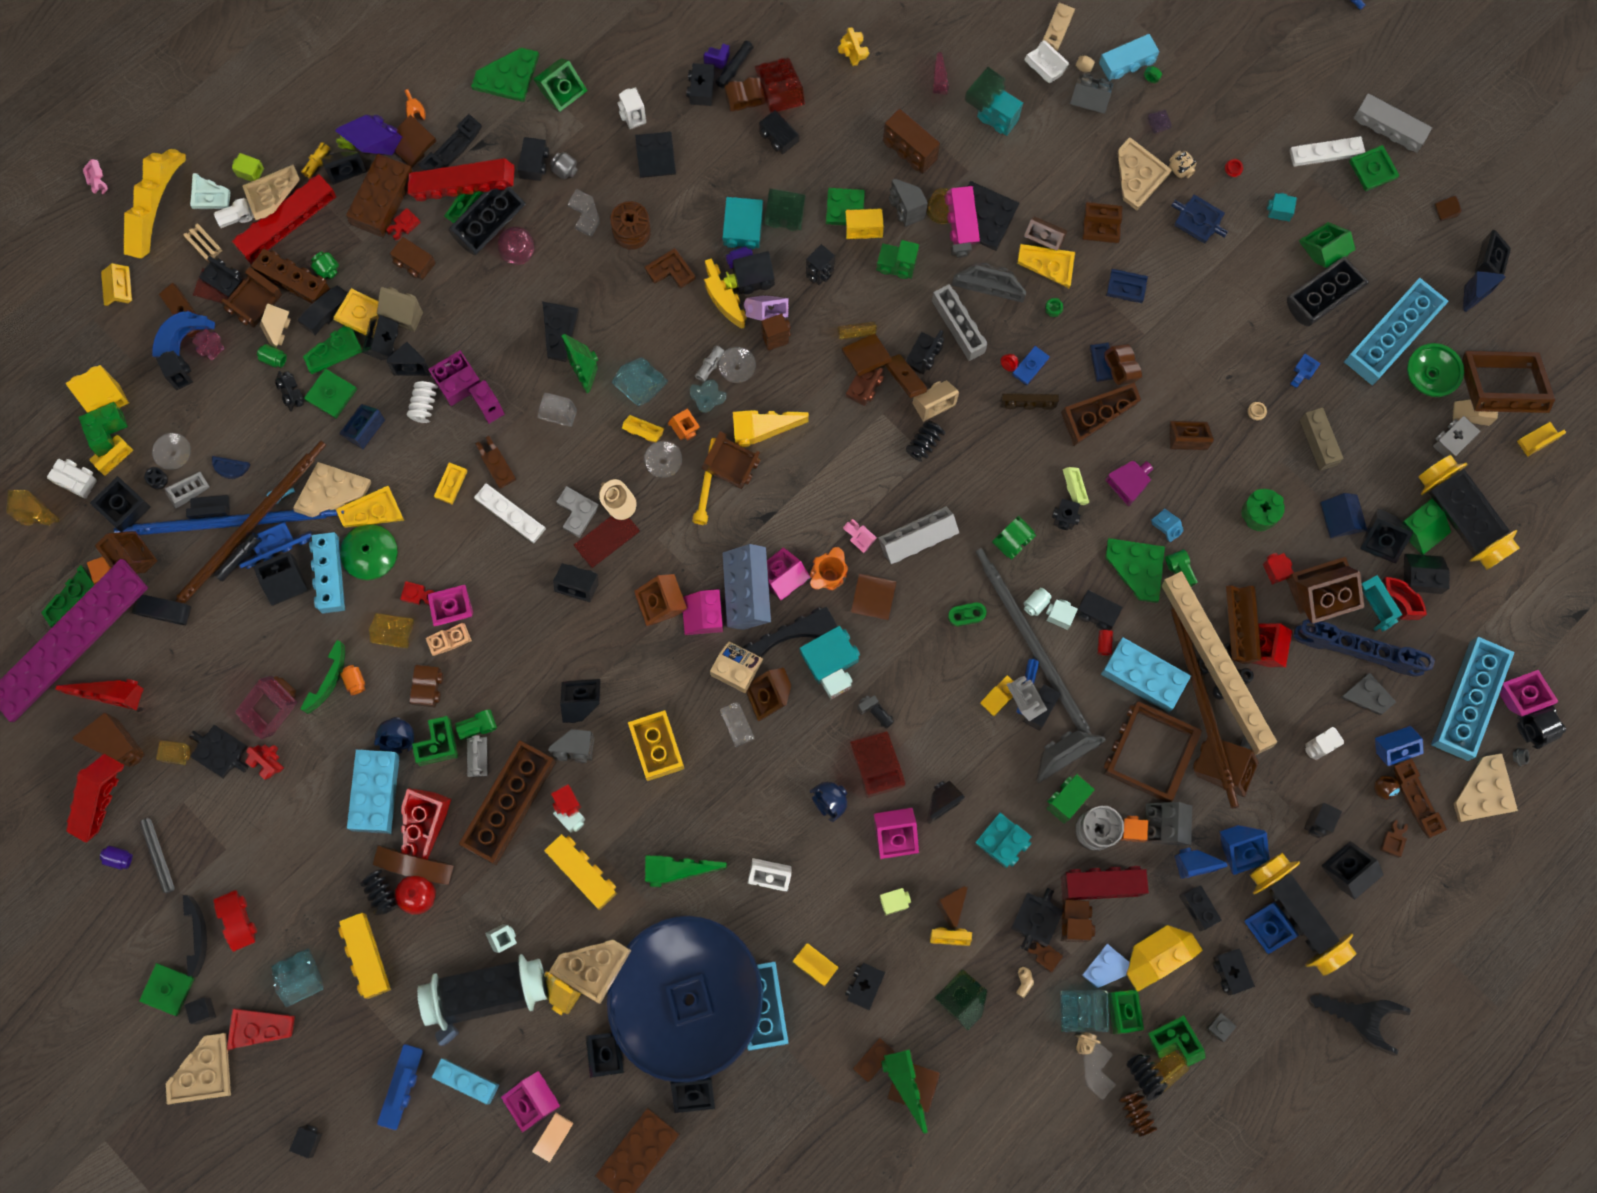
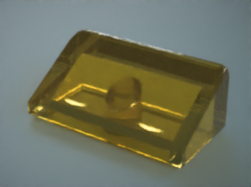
M875 322L838 327L839 339L841 340L870 336L874 333L876 334L877 330Z
M1174 1051L1162 1059L1152 1070L1159 1069L1160 1073L1156 1077H1164L1160 1084H1168V1087L1164 1090L1165 1092L1190 1068L1187 1067L1183 1058Z

